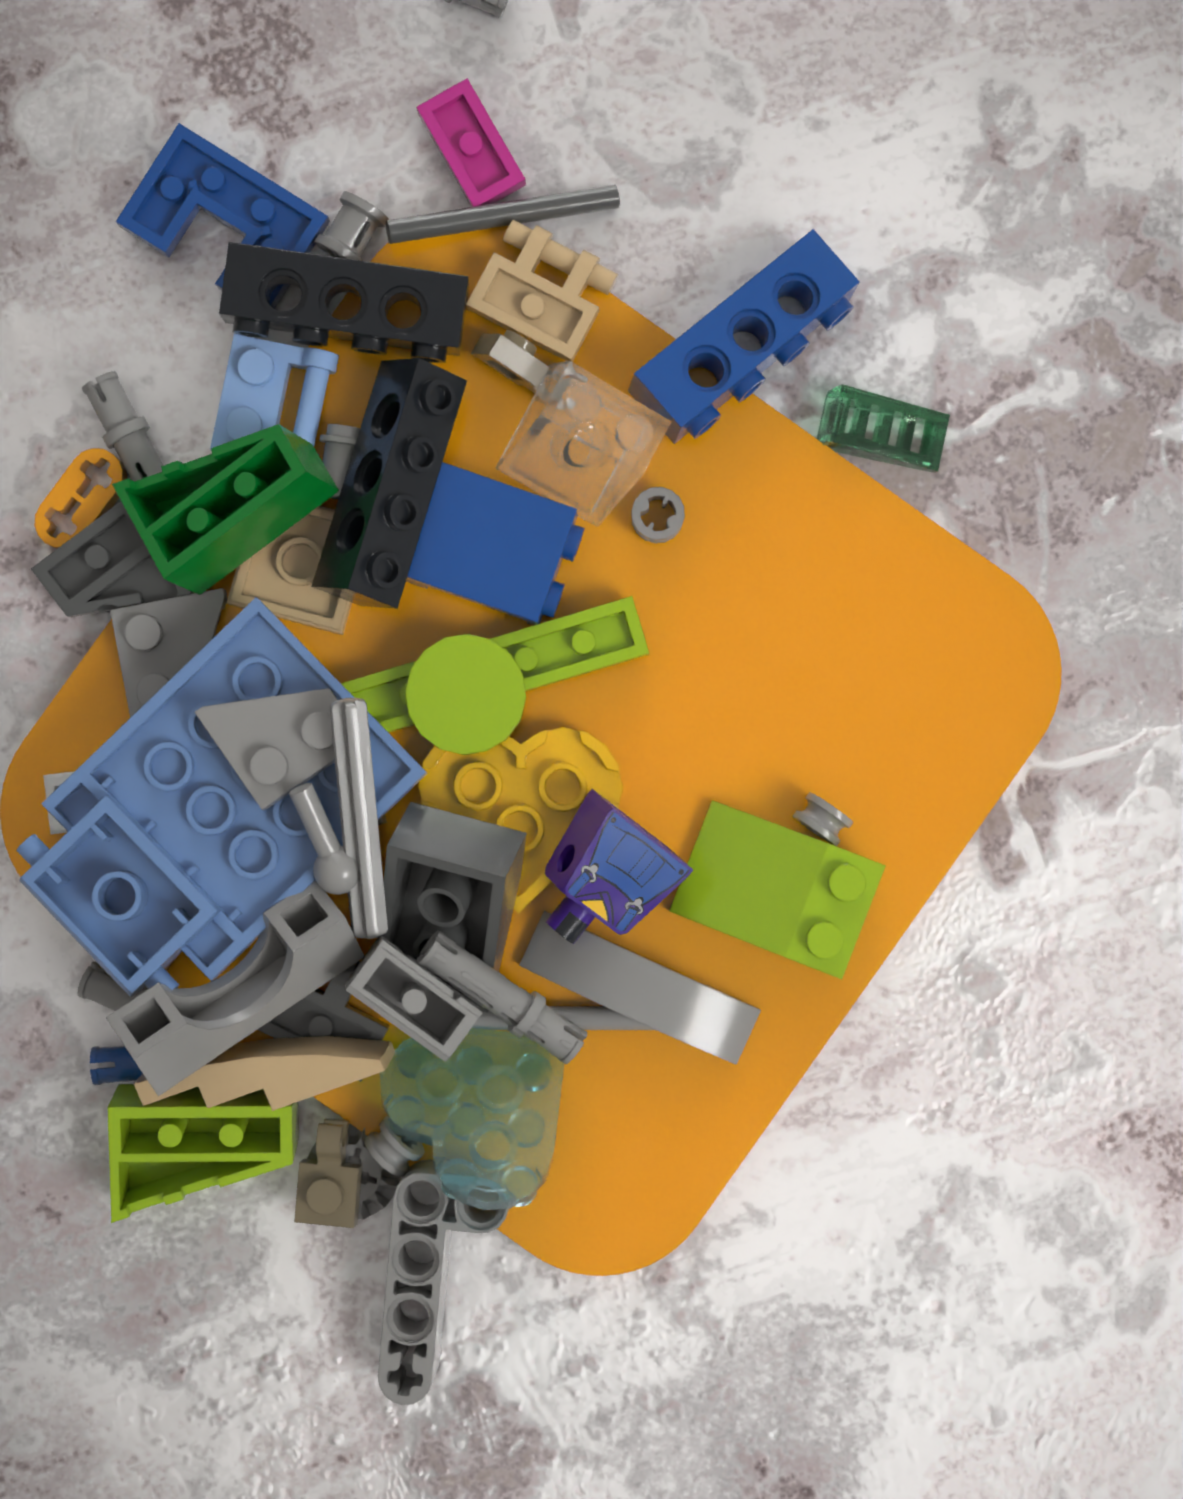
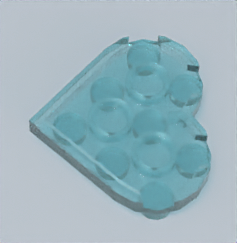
M471 1028L446 1062L413 1038L404 1040L395 1050V1054L386 1070L380 1072L381 1103L388 1116L389 1126L395 1133L432 1146L434 1170L440 1180L441 1189L446 1196L482 1210L509 1209L514 1206L522 1207L530 1204L535 1199L537 1191L547 1180L553 1162L564 1063L523 1035L521 1038H518L506 1031Z

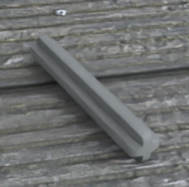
M343 698L331 703L330 717L343 849L347 856L352 857L358 863L360 874L358 883L348 892L351 929L356 938L373 939L387 932L388 922L367 703L364 699Z

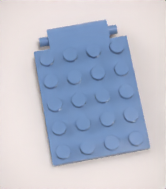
M257 597L41 803L66 829L67 833L50 849L36 834H33L16 850L32 866L21 876L19 881L130 997L136 995L144 987L149 989L158 982L172 990L178 988L179 984L165 968L181 952L211 982L214 981L266 928L263 920V913L286 897L303 892L315 881L313 867L318 855L290 795L288 794L267 810H262L195 714V711L203 706L326 688L331 689L338 700L355 698ZM368 712L377 817L379 821L428 773ZM333 763L306 783H312L340 845L343 846L335 763Z

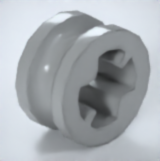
M652 487L641 492L635 499L631 510L632 525L636 533L642 539L651 543H665L673 539L681 530L685 518L684 505L680 497L672 490L664 487ZM652 500H662V508L669 504L675 515L667 518V529L663 531H654L653 522L647 527L641 519L642 515L648 513L649 502Z
M809 792L805 797L808 802L806 809L803 811L796 810L792 817L823 840L837 846L841 841L838 837L839 831L844 827L850 828L853 821L819 796Z
M386 1116L379 1124L381 1132H371L364 1139L365 1146L374 1160L385 1170L396 1176H404L410 1169L408 1161H418L425 1153L424 1147L408 1126L392 1116Z

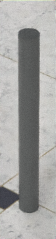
M616 185L386 220V233L389 244L509 226L512 220L522 224L617 209L620 206V198Z

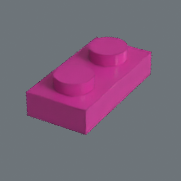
M468 78L416 107L419 117L471 207L494 204L526 186L525 177Z

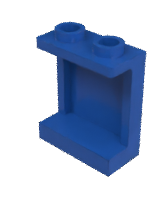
M442 462L406 582L425 589L431 587L527 621V624L538 625L543 615L554 618L565 584L557 582L555 579L563 559L574 561L585 528L575 525L577 520L576 508Z

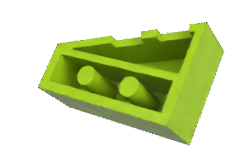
M118 1084L107 1107L111 1223L128 1218L132 1212L163 1202H165V1205L184 1200L187 1194L218 1184L221 1188L292 1165L299 1141L298 1102L272 1111L266 1094L261 1089L207 1108L199 1087H195L143 1106L134 1084Z

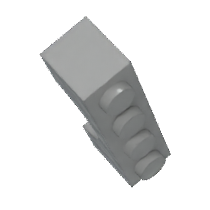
M316 880L303 892L286 897L263 913L266 928L259 935L255 945L238 965L220 978L201 986L175 988L173 990L158 982L106 1017L158 1097L365 957L345 916L328 894L317 884Z

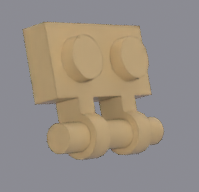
M512 220L505 232L503 241L522 251L515 263L495 252L493 253L466 303L467 310L506 330L519 334L536 346L572 364L599 313L597 305L581 298L583 291L589 285L609 295L618 278V274L600 265V258L586 250L579 254L552 240L553 233L538 225L532 230ZM543 261L568 274L569 276L564 286L560 287L535 274L534 271L537 265Z

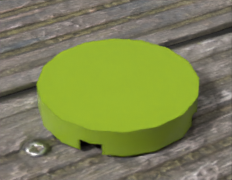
M471 634L445 637L425 649L410 670L405 690L408 714L419 733L439 749L461 755L486 752L506 741L522 719L527 698L523 673L512 655L493 640Z

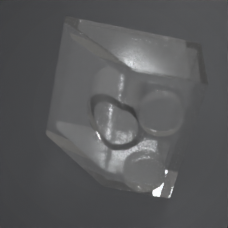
M571 361L552 363L495 469L547 499L576 508L578 517L599 527L643 476L671 421Z

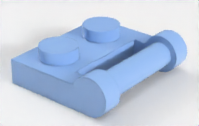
M234 334L210 450L213 447L280 424L291 367L306 370L293 433L315 446L329 374L336 373L339 355L322 349L303 348Z

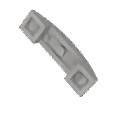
M546 911L543 912L519 966L650 1028L737 1065L761 1012L760 1009L605 940L590 931L585 930L578 940L572 944L546 923L551 914Z

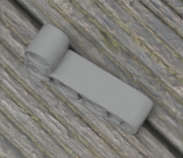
M432 1159L420 1160L411 1165L396 1187L393 1197L378 1368L379 1387L384 1396L394 1403L400 1405L414 1404L422 1400L431 1388L440 1364L451 1231L489 1233L499 1228L504 1222L514 1198V1187L509 1176L499 1168L488 1165ZM415 1181L431 1183L439 1193V1201L428 1205L418 1202L411 1193L410 1184ZM479 1187L488 1188L497 1195L500 1206L492 1211L480 1210L473 1205L469 1192ZM414 1240L425 1242L433 1251L434 1260L428 1263L414 1261L406 1252L405 1244ZM405 1300L420 1302L428 1311L429 1318L423 1321L410 1320L403 1314L400 1303ZM412 1345H417L412 1360V1370L417 1374L416 1377L406 1376V1367L401 1365L408 1347Z

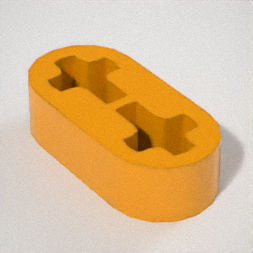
M102 448L85 450L72 461L40 504L35 514L34 526L38 536L44 543L58 549L116 504L119 496L112 484L128 478L123 463L113 453ZM106 462L110 463L106 473L113 479L111 484L107 488L97 484L87 497L83 498V493L91 483L90 477L85 474L87 469L91 465L101 468ZM77 501L80 502L81 505L71 518L73 524L77 526L76 531L71 536L61 532L55 538L53 534L57 527L50 521L53 514L59 512L66 515Z

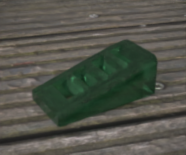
M841 384L829 390L826 394L817 439L822 442V445H826L838 453L935 473L939 470L950 415ZM849 409H854L849 433H845ZM870 413L877 414L872 440L865 438ZM893 419H901L896 446L888 445ZM916 423L925 425L919 453L910 451Z

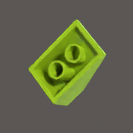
M712 800L687 863L693 871L678 886L669 911L842 979L886 865Z

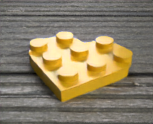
M566 727L540 731L522 744L509 736L506 741L486 752L469 755L441 750L434 745L422 763V768L428 774L418 784L421 805L527 833L521 879L514 905V910L518 914L552 882L545 875V867L591 789H594L617 808H619L623 792L619 765L607 746L585 731Z

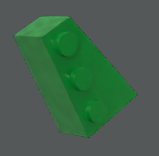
M280 424L211 448L212 454L193 461L182 463L177 460L161 466L162 472L137 481L128 478L112 484L164 580L201 595L339 491L314 446Z

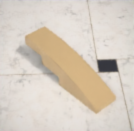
M333 1036L262 1039L235 1044L159 1097L144 1074L137 1079L134 1086L143 1106L199 1087L207 1108L263 1089L273 1111L383 1072L393 1058L395 1050L391 1041Z

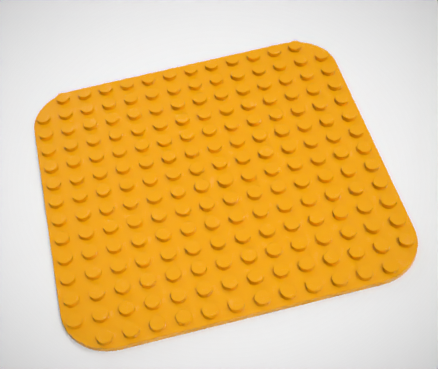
M508 226L395 244H389L388 242L370 262L468 276V302L494 252L515 263L522 250L503 241ZM543 261L537 265L534 271L535 274L560 287L564 286L569 276ZM588 285L583 291L581 298L597 305L599 313L573 363L571 364L536 346L537 350L533 355L547 366L550 364L571 365L583 376L580 384L571 383L562 376L554 381V394L567 403L564 410L546 407L531 390L525 386L515 384L471 354L483 333L504 335L506 329L467 310V306L460 356L447 355L446 363H431L467 380L443 462L576 508L577 520L575 525L585 528L574 561L563 559L555 581L565 584L554 618L543 615L540 623L632 596L649 650V655L527 691L522 719L510 737L522 744L540 731L566 727L585 731L604 743L619 765L623 792L618 809L664 843L686 863L689 861L712 800L828 843L792 817L796 810L803 811L806 809L808 802L805 797L811 792L837 808L853 821L850 828L844 827L839 831L838 837L841 841L837 847L886 865L842 979L670 912L669 909L678 886L626 934H617L596 917L586 928L587 931L760 1009L761 1012L737 1065L657 1030H585L587 1031V1037L583 1040L584 1044L568 1064L562 1063L545 1048L524 1035L518 1038L508 1030H470L451 1057L444 1062L352 995L348 1002L349 1005L390 1025L383 1041H391L395 1054L385 1071L366 1077L361 1082L355 1081L313 1097L340 1117L349 1121L350 1124L361 1132L365 1128V1135L367 1136L371 1132H381L379 1124L386 1116H392L400 1120L415 1133L425 1151L418 1161H408L410 1167L420 1160L432 1159L488 1165L501 1169L509 1176L513 1183L514 1198L506 1219L497 1230L535 1257L556 1268L583 1275L609 1276L636 1271L657 1262L675 1250L697 1227L1041 741L1052 721L1058 704L1062 667L1060 651L1052 625L1042 607L1023 585L753 393L742 402H738L734 396L717 409L721 414L719 420L698 438L694 439L690 433H687L678 442L673 444L632 397L628 389L634 373L676 339L612 293L606 295ZM347 292L331 315L339 320L353 318L361 308V299L354 293ZM398 301L389 309L387 319L397 328H409L418 322L421 310L411 301ZM328 338V345L325 347L308 346V348L322 349L339 355L336 373L329 374L314 446L322 461L325 443L319 440L320 435H326L327 425L340 424L361 428L381 361L410 359L411 349L388 346L386 355H374L352 350V341ZM294 367L290 371L280 419V425L291 432L294 430L306 370ZM698 367L688 371L691 380L701 387H712L717 384L716 377L708 369ZM652 487H664L672 490L680 497L684 505L685 518L681 530L673 539L665 543L645 541L636 533L632 525L631 510L635 499L641 492ZM329 498L321 506L335 509L338 499ZM662 500L650 501L648 513L641 516L645 526L648 527L651 522L654 523V531L667 529V518L675 515L669 504L662 508ZM236 569L206 591L223 588L226 590L228 598ZM408 582L405 583L398 609L359 606L352 603L344 635L278 618L340 683L417 661L425 649L445 637L471 634L490 639L533 626L527 624V621L431 587L425 589ZM226 603L225 610L222 609L215 636L243 608ZM112 619L25 737L8 767L1 794V830L10 860L20 877L32 867L16 851L28 837L36 834L50 849L66 834H50L48 811L41 804L46 800L43 775L76 771L130 719ZM415 725L389 733L422 767L423 761L434 747V744L424 738ZM419 782L385 814L387 823L378 826L383 880L387 844L410 802L421 804ZM551 882L519 914L513 909L499 973L531 994V992L536 991L544 996L547 1006H602L519 966L543 912L546 911L552 914L566 897ZM326 892L345 916L351 928L348 893L336 895ZM356 938L364 956L377 938ZM257 939L216 979L238 965L251 951ZM183 952L177 956L167 970L179 984L178 988H192L211 982ZM328 981L318 989L325 992L330 981ZM256 1030L238 1043L273 1037ZM479 1187L469 1192L473 1205L480 1210L492 1211L500 1206L497 1195L488 1188Z

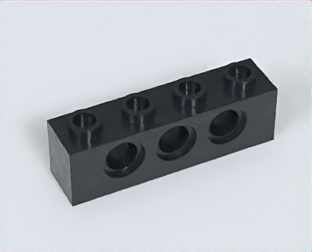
M229 242L219 315L225 323L233 324L232 332L238 335L268 338L269 329L292 332V341L304 345L325 347L328 345V338L352 341L351 349L361 353L386 355L387 347L390 346L411 349L410 358H421L430 363H446L447 355L460 356L469 291V277ZM289 283L299 287L302 291V296L299 304L294 309L278 311L270 306L271 293L279 285ZM341 292L354 293L361 299L359 312L348 320L336 319L329 313L330 301ZM408 300L420 308L421 316L412 327L397 328L388 321V311L396 302Z
M421 358L381 361L311 587L359 606L398 609L467 380Z

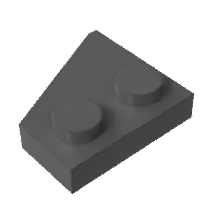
M121 501L31 568L67 617H77L194 594L192 591L163 579Z

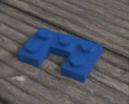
M180 123L176 126L116 220L120 228L170 258L200 209L243 235L244 239L241 244L311 253L316 245L314 242L317 236L323 234L330 223L329 217ZM225 269L223 270V272L221 273V275L215 283L217 288L221 291L223 287ZM289 283L281 284L273 290L270 296V306L272 308H276L290 286Z

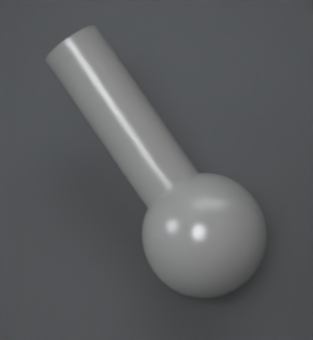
M312 783L302 784L291 790L289 795L318 855L313 867L314 878L317 884L328 893L336 895L348 893L359 881V865L344 852L343 846L340 845Z

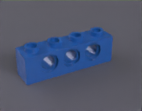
M812 229L637 370L633 375L628 392L673 444L678 442L687 433H690L696 439L719 420L721 414L717 409L734 396L738 402H742L754 393L766 380L762 372L778 360L782 366H786L798 357L810 344L806 336L821 324L828 331L842 321L854 308L849 301L860 281L817 232ZM786 296L797 299L802 304L805 313L799 315L787 313L779 305L778 299ZM738 332L751 333L759 340L761 349L755 351L742 349L735 342L733 335ZM698 367L708 369L716 377L717 384L712 387H701L691 380L688 371Z

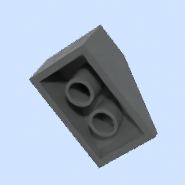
M410 802L387 844L384 890L388 930L382 936L402 949L405 955H410L417 960L427 941L439 930L470 954L472 953L499 972L521 879L527 833ZM477 1004L480 1007L481 1011L486 1013L489 1012V1010Z

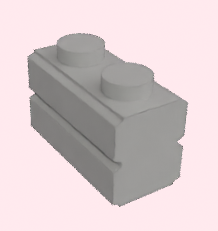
M380 935L346 980L345 990L446 1062L482 1014L480 1007L438 975L433 974L425 967L416 963L417 960L410 955H405L402 949Z

